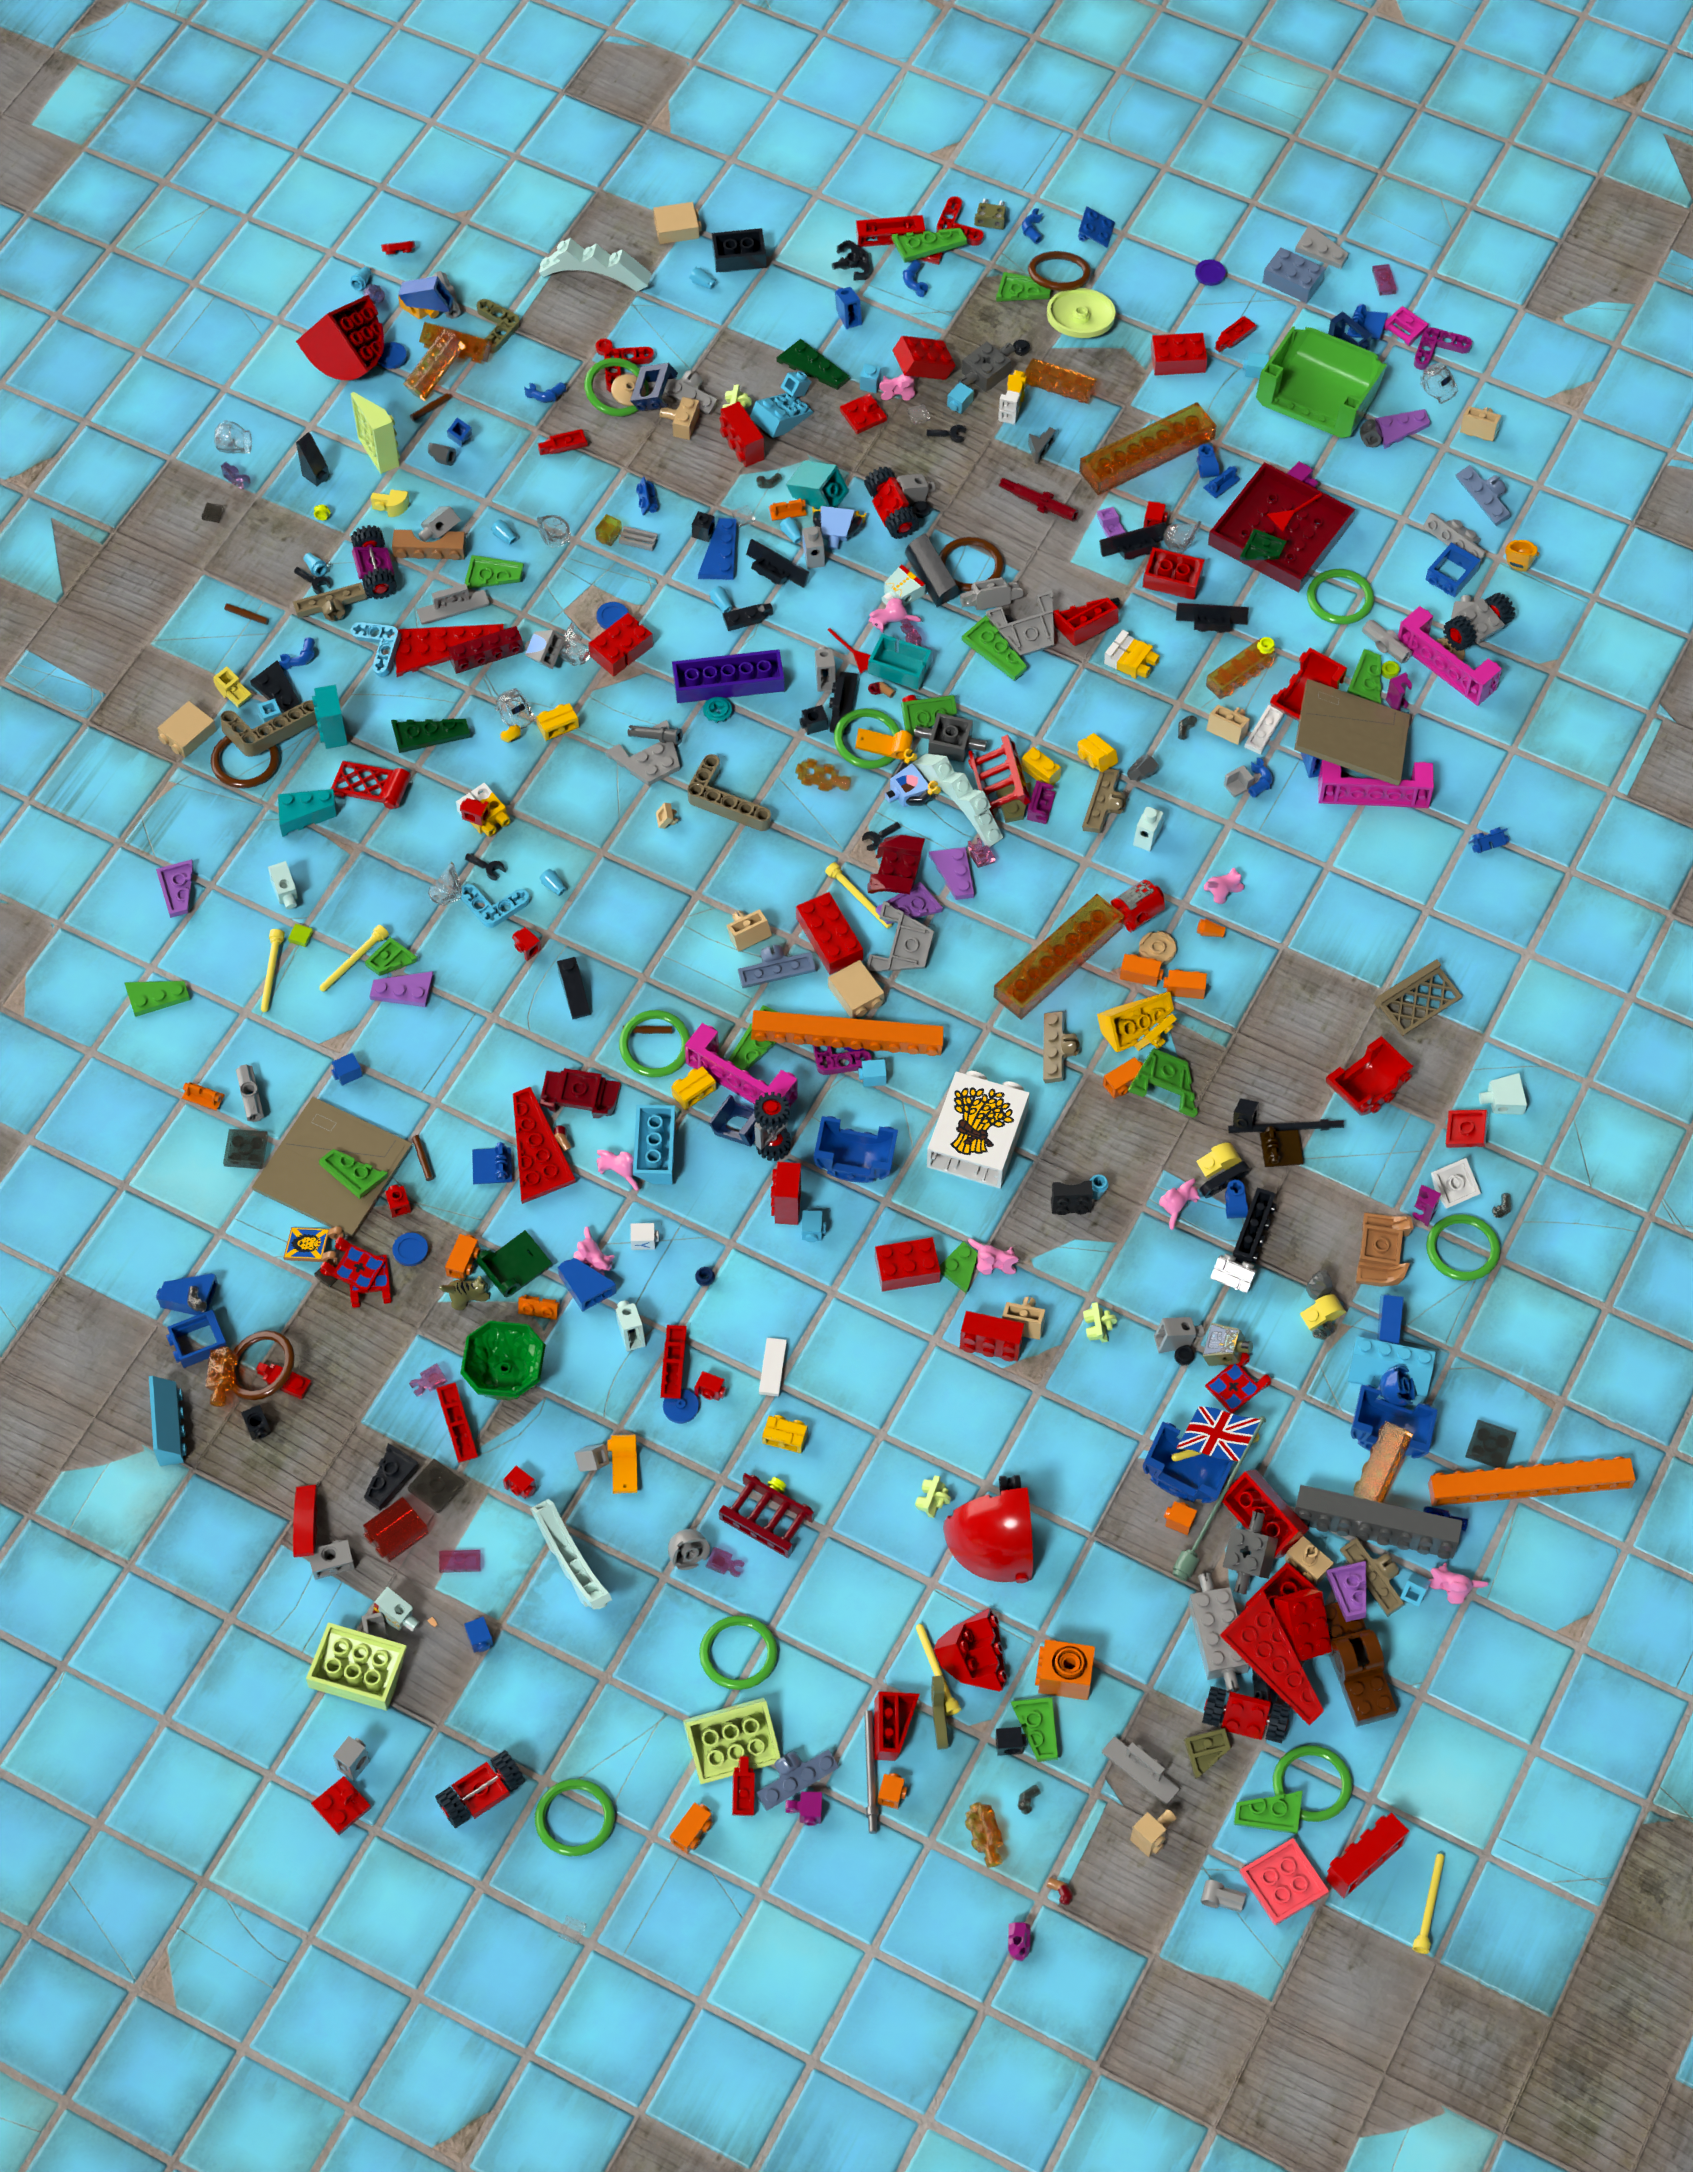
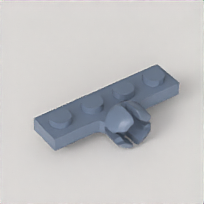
M1471 465L1456 474L1458 481L1496 526L1511 517L1510 512L1498 499L1506 493V487L1502 480H1498L1500 478L1497 475L1492 476L1488 480H1483Z
M773 945V955L769 946L761 950L762 963L739 968L738 975L743 989L812 973L816 969L811 952L786 957L780 945Z
M829 1749L805 1763L800 1760L796 1752L787 1753L775 1762L779 1778L757 1791L756 1794L765 1810L768 1811L835 1771L839 1766Z

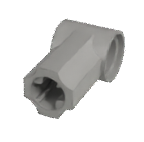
M1206 1880L1201 1903L1208 1907L1218 1908L1220 1906L1241 1913L1246 1893L1226 1888L1218 1881Z

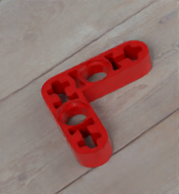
M957 196L950 197L939 218L936 232L943 230L945 225H947L945 229L961 228L967 239V244L973 246L981 245L984 236L981 230L956 223L962 210V200ZM952 215L953 218L947 219L945 216Z
M650 347L612 348L604 353V359H609L610 356L619 358V355H621V359L628 360L635 365L650 364L654 360V351ZM632 354L633 357L628 359L625 358V355ZM619 366L605 368L606 389L611 392L612 379L621 376ZM614 368L617 369V372L610 373L609 370Z

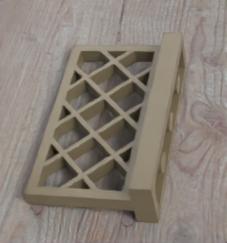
M1437 959L1379 995L1374 1002L1378 1009L1381 1008L1402 1037L1462 999V995L1440 968L1441 964ZM1439 975L1443 980L1442 985L1433 984V977ZM1420 985L1428 987L1427 995L1417 993ZM1431 988L1441 989V996H1431ZM1444 990L1452 992L1455 998L1452 1000L1443 998ZM1403 996H1414L1413 1004L1403 1002ZM1417 997L1427 999L1426 1007L1416 1005ZM1430 1000L1439 1001V1008H1429ZM1390 1004L1399 1005L1398 1013L1391 1012L1387 1006ZM1402 1006L1412 1008L1411 1016L1401 1014ZM1415 1009L1425 1011V1016L1423 1018L1414 1017ZM1400 1018L1410 1020V1026L1405 1030L1400 1024Z

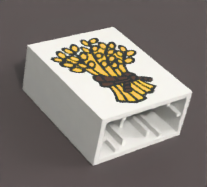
M968 1071L966 1074L955 1072L928 1146L927 1167L1001 1189L1028 1112L1030 1093L1024 1091L1021 1085L1008 1081L1001 1085L988 1081L985 1075L976 1071Z

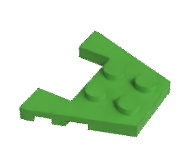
M1153 1048L1128 1088V1092L1144 1097L1147 1094L1148 1083L1180 1095L1179 1112L1194 1118L1198 1111L1194 1107L1193 1101L1195 1096L1190 1088L1192 1082L1188 1062Z

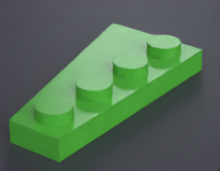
M961 228L939 230L937 233L923 231V234L915 235L912 232L906 233L905 236L892 234V241L904 263L967 244V239Z
M984 616L962 636L961 641L1015 681L1027 670L1025 663L1008 646V642L1000 636L997 628L992 626L987 616Z
M762 1005L761 1009L759 1010L777 1012L764 1005ZM752 1023L728 1059L740 1070L747 1071L776 1044L775 1041L760 1042L751 1040Z

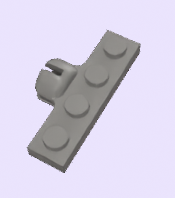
M688 370L685 371L681 379H669L667 381L663 394L680 402L682 397L699 400L700 411L711 416L719 401L717 398L700 391L703 380L699 374H692L693 371ZM652 382V389H654L656 382Z

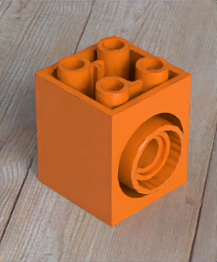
M1045 1639V1645L1040 1646L1035 1686H1039L1038 1693L1088 1700L1095 1646Z

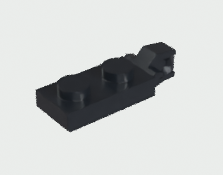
M771 603L757 604L722 613V617L727 630L732 631L762 623V620L766 619L767 616L773 615V608Z

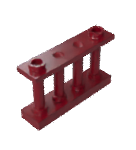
M744 1473L743 1484L746 1485L732 1507L728 1508L723 1505L720 1508L719 1519L784 1557L789 1558L793 1552V1546L790 1541L804 1520L811 1523L814 1521L813 1510L808 1505H801L762 1483L755 1475ZM752 1490L763 1496L750 1516L745 1518L738 1511ZM770 1500L779 1504L780 1507L766 1527H761L756 1523L757 1518ZM788 1509L797 1514V1517L785 1535L779 1537L774 1534L773 1530Z

